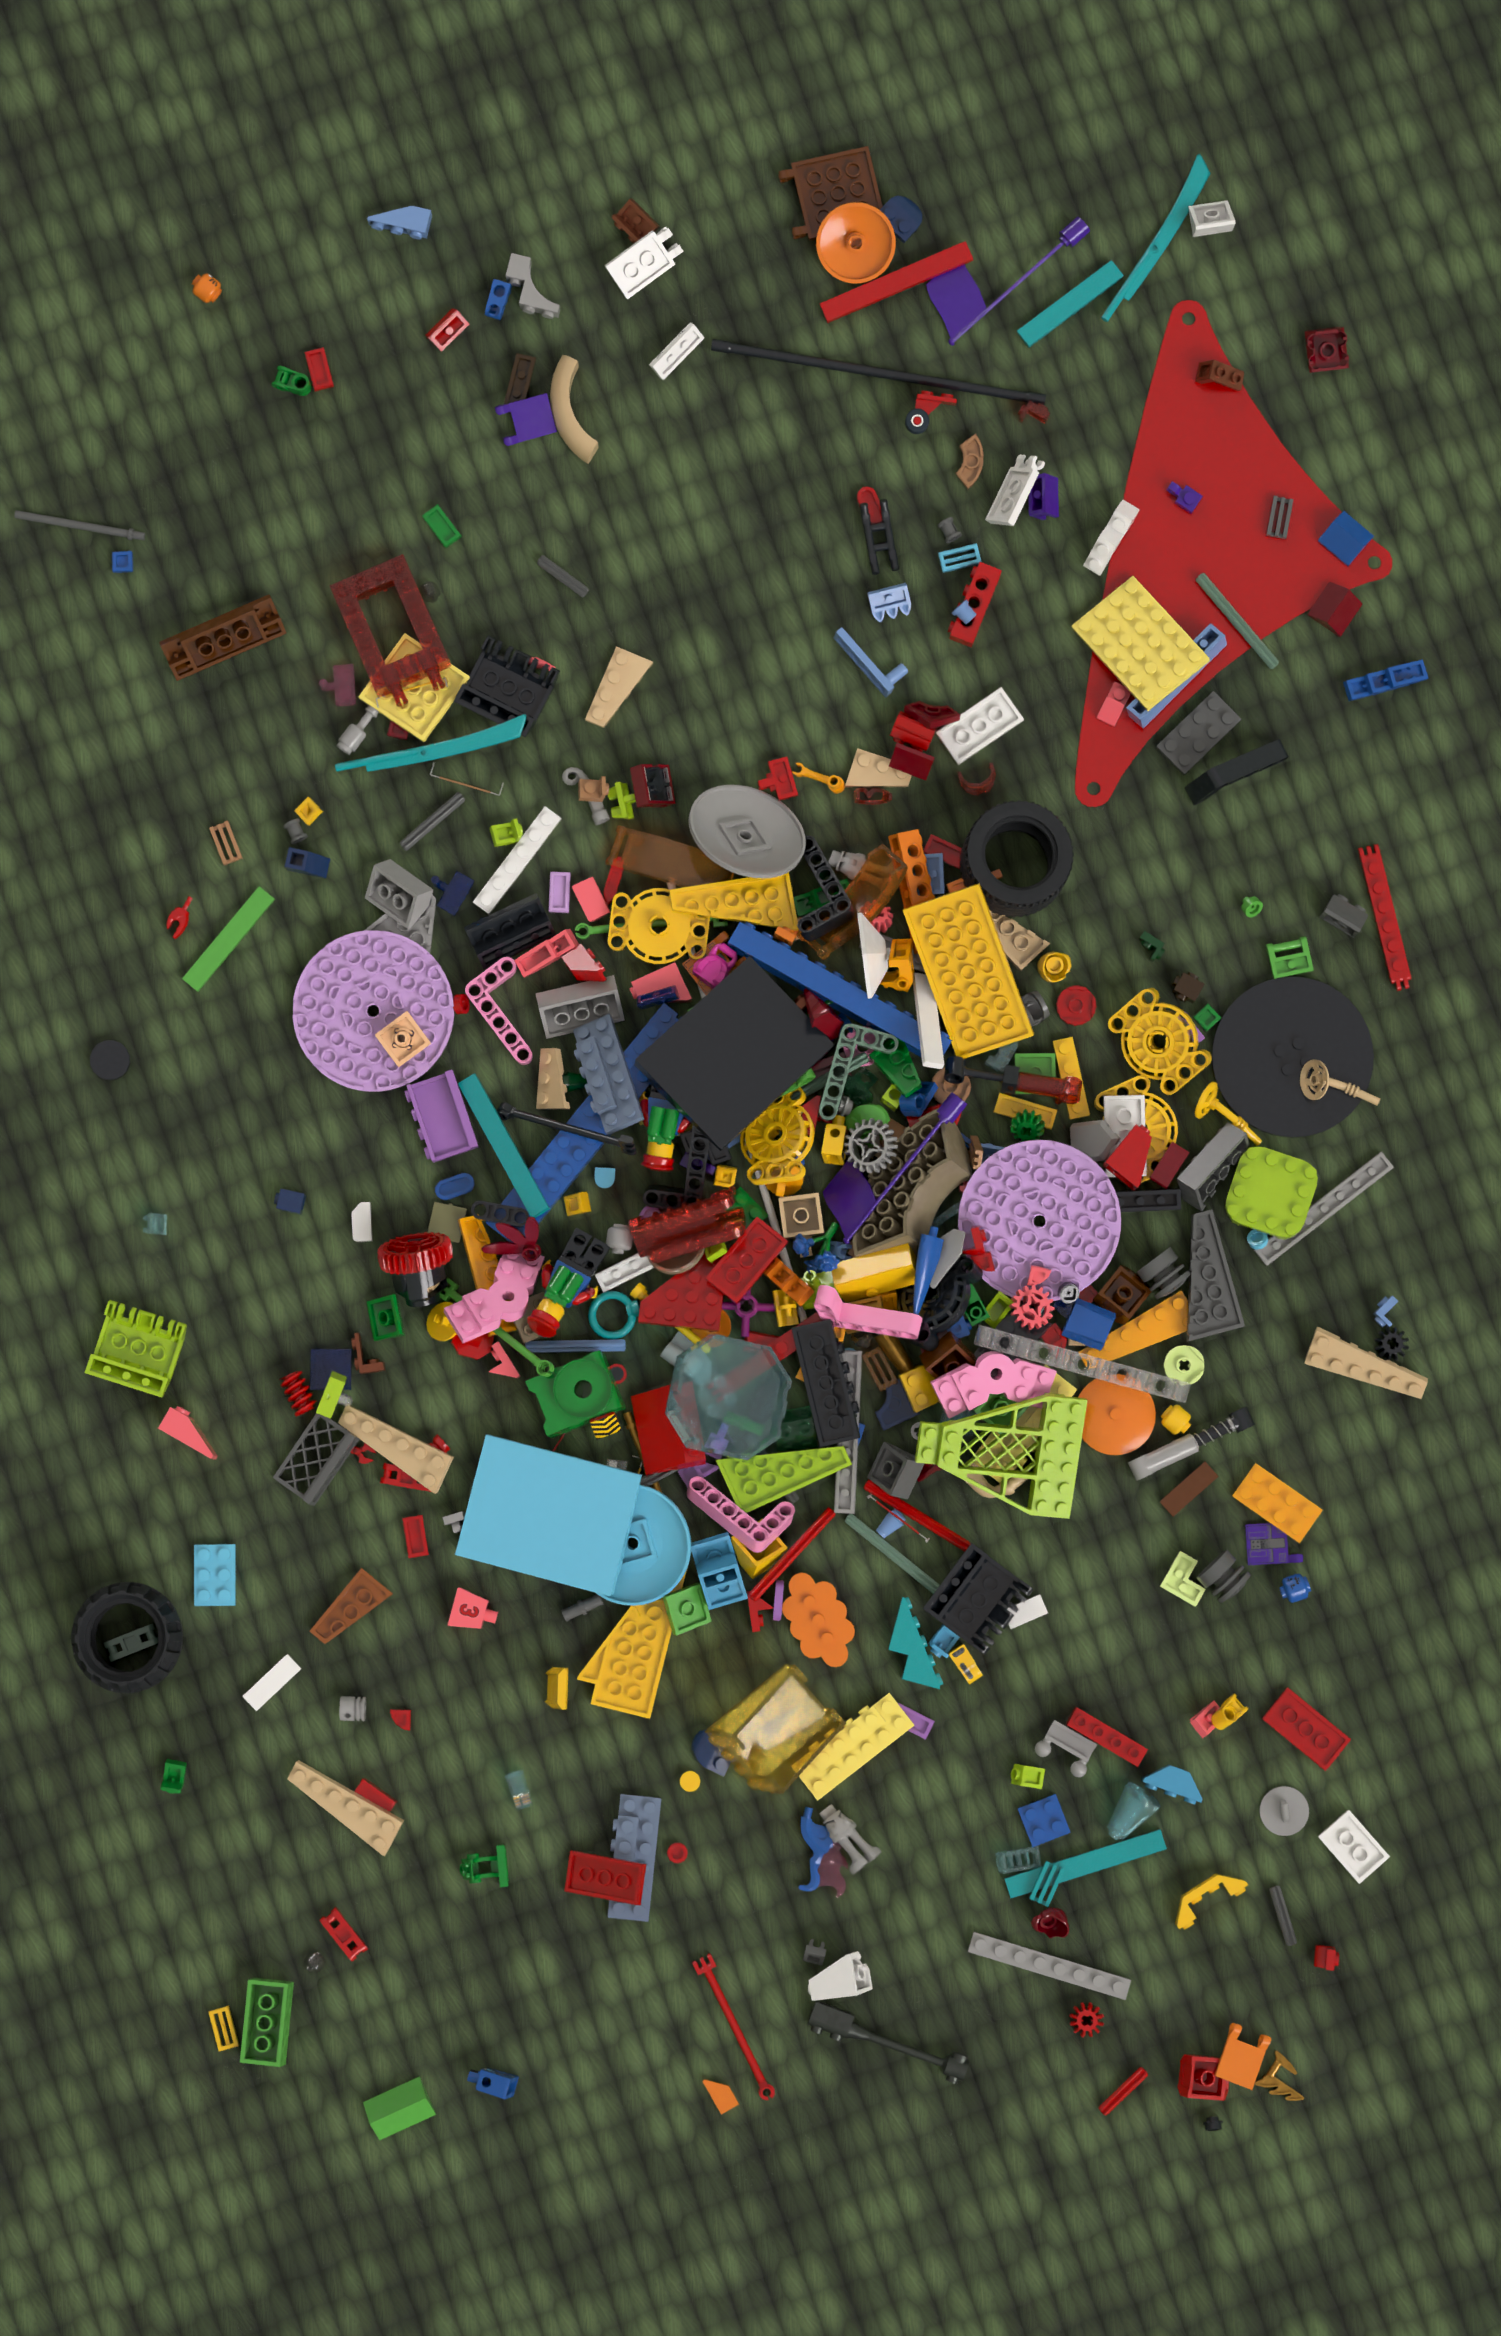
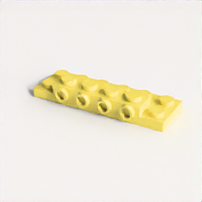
M1056 1373L1049 1393L1064 1394L1067 1397H1072L1077 1389ZM1030 1405L1016 1421V1426L1039 1428L1042 1409ZM992 1432L984 1441L986 1445L996 1439ZM1010 1433L1001 1441L1008 1447L1015 1441V1438ZM1015 1434V1435H1016L1017 1438H1019V1437L1022 1436L1023 1434ZM1029 1435L1021 1443L1027 1449L1035 1441ZM997 1443L990 1450L994 1456H997L1004 1448L1000 1443ZM982 1444V1445L980 1446V1448L977 1450V1452L975 1453V1455H976L978 1452H980L983 1448H985L983 1444ZM1018 1444L1010 1453L1016 1458L1024 1450ZM988 1451L979 1458L983 1465L993 1459ZM1007 1453L998 1461L1005 1467L1013 1459ZM1024 1457L1018 1462L1021 1467L1026 1463L1028 1458ZM977 1460L973 1462L977 1464L979 1467H982ZM997 1462L989 1467L1001 1469ZM1015 1464L1009 1470H1015L1017 1465ZM991 1476L994 1480L1001 1484V1476Z
M890 1693L871 1707L866 1705L858 1712L860 1716L854 1720L849 1718L842 1724L844 1727L838 1733L836 1730L826 1736L827 1741L824 1744L817 1743L810 1749L811 1754L793 1767V1770L817 1801L914 1726L913 1722Z

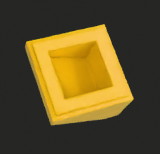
M587 1192L563 1196L567 1216L591 1212Z

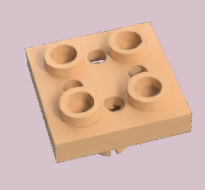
M408 1011L375 1034L398 1067H401L432 1044Z

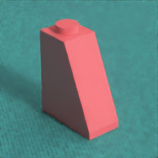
M675 962L632 981V987L629 988L633 998H638L640 1003H689L692 1001Z

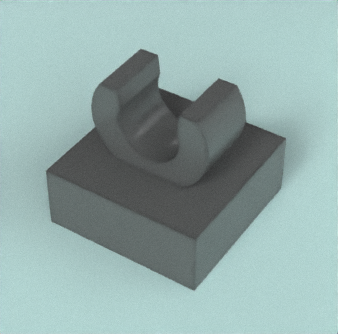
M811 1939L809 1945H806L802 1961L823 1965L826 1955L825 1943L821 1942L819 1948L814 1947V1940Z

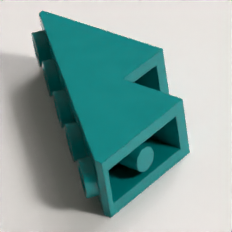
M902 1597L888 1650L907 1655L901 1679L940 1689L943 1681L940 1674H935L932 1666L936 1664L932 1654L927 1655L925 1647L928 1644L924 1635H919L917 1628L920 1627L917 1617H912L909 1609L913 1607L909 1597Z

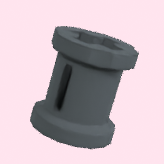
M949 517L938 524V528L942 530L946 537V543H951L962 536V533L958 532L953 523V517Z
M299 818L283 825L292 839V844L299 843L308 837L299 824Z

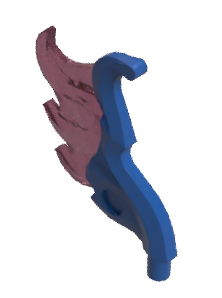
M805 1806L804 1814L801 1816V1833L814 1854L810 1858V1883L808 1885H799V1889L802 1891H813L819 1886H833L837 1890L836 1897H839L846 1889V1883L841 1876L840 1867L843 1865L848 1869V1863L839 1851L842 1846L838 1842L834 1843L831 1840L826 1826L815 1824L812 1821L813 1808Z

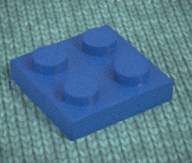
M1056 1794L1017 1808L1032 1847L1071 1833Z

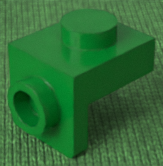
M166 1760L160 1790L172 1794L181 1792L185 1781L187 1762Z

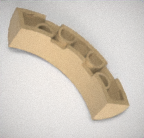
M562 355L556 366L551 383V411L555 426L569 449L577 457L589 464L599 448L598 442L590 437L579 425L570 404L571 386L579 365L577 360Z

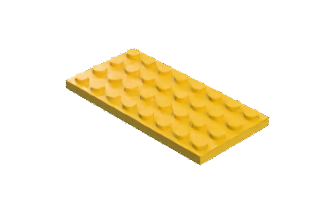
M980 883L903 909L945 1028L950 1036V1040H952L951 1044L956 1056L965 1059L1034 1036Z

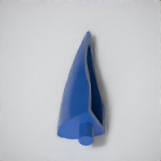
M930 1226L929 1235L921 1234L914 1279L913 1304L914 1314L919 1315L942 1251L944 1240L937 1238V1227Z

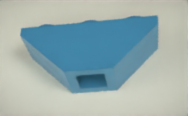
M1167 1765L1142 1777L1141 1781L1145 1782V1787L1156 1791L1157 1787L1165 1790L1164 1794L1175 1798L1177 1794L1184 1796L1183 1801L1194 1805L1196 1801L1202 1802L1199 1790L1188 1771Z

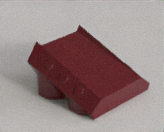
M1344 327L1304 331L1309 373L1349 368V356L1346 348L1347 335L1344 332Z
M804 989V999L812 1028H818L830 1040L837 1038L844 1021L835 1014V1011L809 989Z

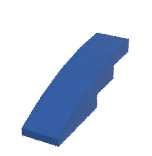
M1418 660L1369 673L1363 677L1346 680L1343 684L1348 700L1353 701L1427 680L1428 675L1423 660Z

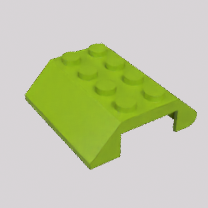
M109 1300L104 1312L106 1318L94 1354L90 1355L85 1373L163 1398L172 1379L184 1343L187 1324L178 1322L175 1329L176 1321L171 1319L166 1331L162 1329L163 1316L159 1315L156 1322V1314L141 1309L137 1314V1308L132 1307L129 1318L123 1317L125 1304L121 1303L117 1311L118 1302Z

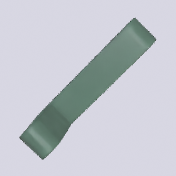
M850 1023L843 1026L819 1107V1115L823 1120H832L837 1114L856 1045L891 1054L898 1047V1040L895 1036ZM847 1028H852L855 1030L856 1035L854 1038L848 1039L844 1035V1031ZM870 1033L875 1036L873 1044L865 1043L864 1036ZM886 1039H891L894 1041L895 1046L893 1049L887 1050L883 1046V1042ZM843 1047L848 1048L850 1056L847 1058L840 1057L839 1049ZM842 1067L845 1071L844 1076L840 1078L835 1077L833 1074L834 1068ZM831 1086L837 1087L839 1095L836 1097L829 1096L828 1088ZM831 1106L834 1110L833 1115L829 1117L824 1116L822 1113L823 1107Z

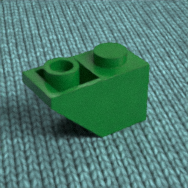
M970 1284L971 1296L965 1314L970 1324L974 1326L990 1316L973 1284Z

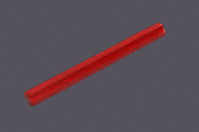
M868 1480L864 1485V1490L959 1549L966 1551L971 1544L968 1540L902 1499L889 1495L871 1480Z
M828 1507L748 1593V1596L753 1601H757L832 1520L836 1514L831 1508Z

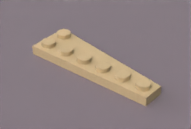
M1317 1327L1304 1364L1419 1399H1422L1428 1383V1378L1403 1366H1398L1388 1359L1383 1360L1371 1351L1366 1352L1352 1342L1349 1344L1341 1340L1339 1336L1320 1327Z
M351 1405L345 1406L338 1422L341 1426L431 1492L438 1493L454 1458L453 1456Z
M298 1760L287 1779L381 1855L385 1856L404 1820Z

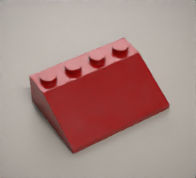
M691 1381L670 1384L631 1396L645 1475L706 1464Z

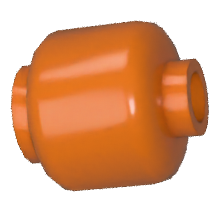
M208 273L202 276L198 274L192 282V285H194L193 294L204 303L215 302L222 292L220 289L221 283Z

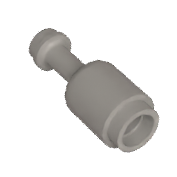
M370 705L365 708L366 713L357 725L350 724L338 739L337 747L348 755L351 752H355L366 737L364 728L379 713Z

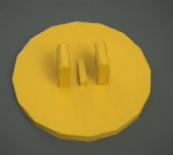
M451 1302L437 1304L428 1315L427 1331L432 1338L438 1341H447L457 1334L444 1314V1308L452 1305L453 1303Z

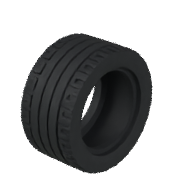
M1021 800L997 804L996 807L993 806L991 809L986 810L975 821L965 839L960 855V872L964 880L963 883L966 887L980 883L988 908L994 914L1005 915V917H1023L1024 915L1035 914L1053 902L1068 880L1074 856L1073 846L1071 845L1072 840L1069 838L1070 834L1067 832V828L1063 826V822L1058 819L1059 817L1053 815L1052 811L1041 807L1039 804ZM1006 831H1019L1032 836L1045 851L1047 857L1046 876L1040 882L1022 888L1008 886L1000 882L991 873L986 863L985 847L987 842L994 836Z

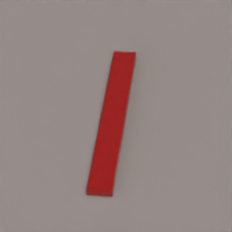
M966 241L824 301L820 303L821 310L827 323H830L973 261V256Z

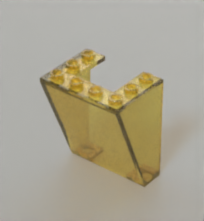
M785 1664L705 1731L709 1736V1742L715 1747L718 1746L722 1751L721 1755L727 1761H731L734 1764V1770L747 1779L746 1783L753 1790L757 1789L772 1794H783L846 1724L834 1709L825 1708L805 1686L804 1683L808 1679L796 1665Z

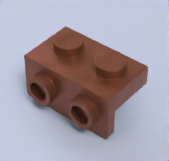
M633 198L629 199L622 209L611 217L615 221V226L622 231L624 230L629 235L628 239L632 243H636L651 231L656 232L660 227Z

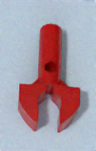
M364 1443L362 1447L355 1446L351 1453L358 1456L359 1463L367 1464L374 1460L366 1458L362 1452L369 1450L376 1453V1451Z

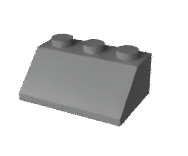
M389 859L374 865L365 899L409 929L428 908L433 889Z

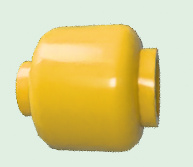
M1178 1404L1170 1405L1160 1416L1162 1418L1161 1424L1174 1435L1180 1431L1184 1434L1191 1426L1189 1423L1191 1415Z

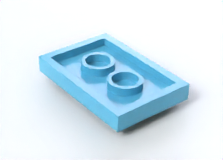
M236 1544L194 1545V1606H236Z

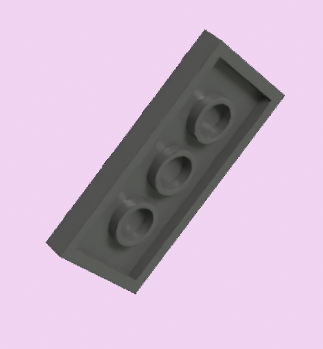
M1213 691L1156 748L1185 775L1241 721V718Z

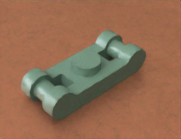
M147 1625L104 1642L105 1649L108 1648L110 1653V1662L158 1644V1637L155 1636L153 1631L155 1630L154 1625ZM146 1633L148 1641L143 1642L140 1635ZM119 1643L121 1644L123 1650L120 1652L117 1651L115 1646Z

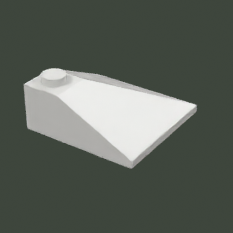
M857 913L867 997L870 999L888 970L890 947L886 948L885 939L862 913Z

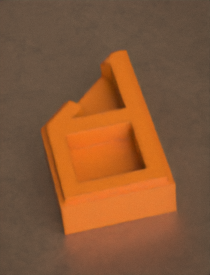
M707 2079L702 2080L721 2115L739 2105L729 2085Z

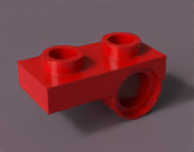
M1315 1945L1314 1967L1334 1971V1966L1339 1965V1952H1336L1335 1947Z

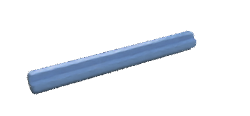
M624 1339L530 1341L525 1343V1347L532 1353L595 1352L599 1350L601 1352L625 1351L626 1342Z

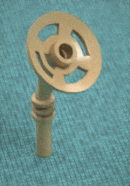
M1310 1060L1302 1068L1300 1086L1308 1099L1318 1100L1322 1098L1327 1092L1328 1086L1343 1090L1345 1094L1349 1093V1096L1353 1095L1354 1098L1357 1096L1376 1106L1379 1104L1380 1098L1361 1090L1359 1086L1355 1087L1356 1085H1351L1350 1082L1347 1084L1330 1078L1327 1067L1320 1060ZM1313 1067L1314 1071L1310 1078H1307L1309 1070ZM1308 1086H1310V1088L1315 1092V1094H1313L1310 1091Z

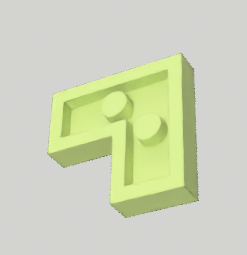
M1179 1551L1160 1587L1196 1607L1206 1590L1188 1579L1198 1561Z

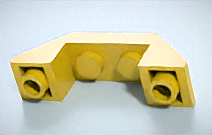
M1212 1875L1181 1895L1175 1925L1178 1929L1183 1927L1184 1930L1194 1924L1193 1920L1196 1917L1188 1904L1191 1902L1193 1905L1202 1899L1201 1895L1207 1891L1209 1893L1216 1891L1220 1888L1218 1884L1222 1883L1230 1896L1233 1894L1238 1896L1246 1891L1245 1887L1248 1883L1245 1880L1225 1875Z

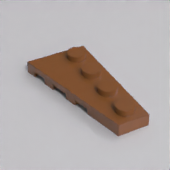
M361 1568L312 1627L310 1632L324 1644H327L393 1593Z

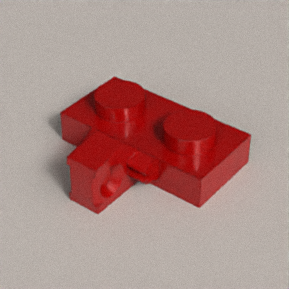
M788 757L768 761L770 773L766 774V779L758 781L759 790L770 788L771 792L776 791L778 801L798 796Z

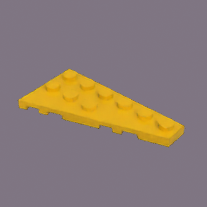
M789 872L773 878L747 877L669 890L672 911L744 923L748 922L750 924L775 928L778 926L783 928L785 926L791 930L799 931Z

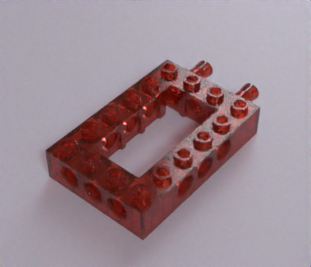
M403 554L330 585L378 698L392 693L397 707L402 706L399 698L406 705L408 699L402 688L427 676L434 691L439 690L436 682L439 683L441 689L445 687L439 672L451 667V663ZM395 585L423 650L385 665L358 601L364 598L367 600L369 596L380 591H388L387 588Z

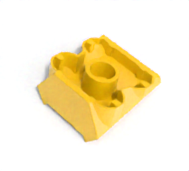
M553 1667L546 1672L548 1675L547 1700L544 1702L551 1708L566 1710L568 1668Z

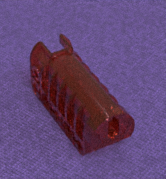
M730 1186L728 1190L717 1191L711 1194L710 1198L704 1200L700 1197L694 1203L687 1204V1202H684L681 1207L675 1209L668 1207L667 1211L662 1213L654 1211L652 1216L649 1217L638 1216L629 1219V1230L640 1258L649 1256L651 1263H658L742 1236L745 1233L746 1225L743 1207L739 1206L725 1210L732 1207L735 1203V1186Z

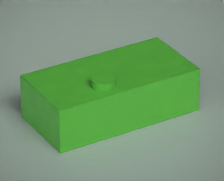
M255 1977L248 1979L240 2063L275 2067L286 2065L294 1982Z

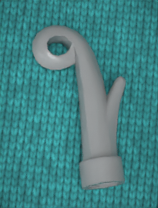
M574 767L567 768L562 774V779L567 785H575L579 779H589L582 770ZM570 774L576 775L573 780L569 779L568 776ZM588 801L595 825H600L610 819L602 802Z

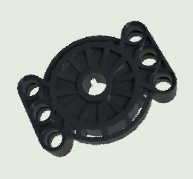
M961 1254L935 1289L929 1285L919 1312V1316L923 1320L918 1338L902 1339L926 1351L935 1350L939 1345L937 1333L951 1328L965 1313L971 1296L970 1284L976 1283L982 1278V1269L972 1259ZM914 1285L900 1288L897 1297L898 1311L914 1314Z

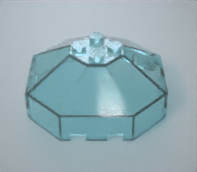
M709 1334L677 1356L665 1414L686 1448L739 1460H749L781 1437L782 1430L780 1427L782 1418H785L788 1403L786 1398L788 1389H791L792 1380L772 1347L723 1335Z

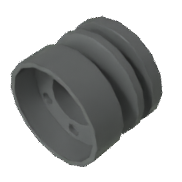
M1171 1247L1136 1272L1144 1283L1152 1279L1155 1281L1149 1290L1153 1291L1157 1287L1161 1289L1160 1292L1154 1295L1157 1300L1171 1294L1183 1285L1188 1276L1191 1275L1189 1271L1182 1275L1178 1273L1179 1270L1185 1267L1184 1264L1174 1268L1172 1264L1177 1260L1178 1256Z
M1227 1549L1197 1576V1579L1205 1588L1212 1584L1216 1585L1211 1593L1213 1596L1217 1595L1220 1591L1222 1592L1217 1598L1220 1604L1235 1596L1245 1586V1583L1251 1576L1248 1571L1241 1576L1238 1575L1244 1567L1240 1565L1235 1569L1232 1568L1236 1558Z

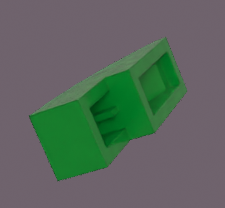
M848 879L839 881L848 898H854ZM821 887L793 897L797 918L806 916L829 903Z

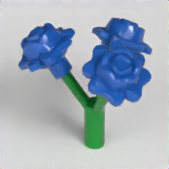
M832 1222L823 1236L814 1239H806L801 1233L795 1236L796 1240L793 1241V1249L797 1254H802L804 1258L809 1255V1247L813 1246L816 1242L824 1240L820 1252L816 1254L815 1259L804 1261L809 1273L810 1270L815 1271L817 1274L837 1269V1264L840 1260L836 1258L835 1254L830 1252V1240L839 1228L837 1223Z

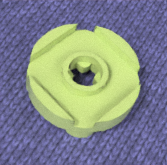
M1186 1345L1174 1347L1165 1357L1163 1363L1165 1374L1174 1384L1181 1386L1194 1384L1203 1375L1204 1358L1194 1347ZM1181 1360L1189 1362L1187 1365L1189 1369L1187 1371L1179 1369V1362Z

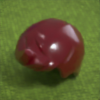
M1052 1907L1045 1909L1039 1915L1033 1917L1031 1921V1926L1035 1931L1043 1932L1049 1938H1065L1069 1934L1067 1916L1062 1909Z

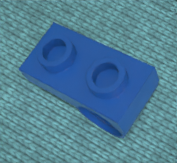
M921 1081L922 1088L908 1098L901 1094L899 1106L904 1116L921 1117L938 1089L935 1082Z

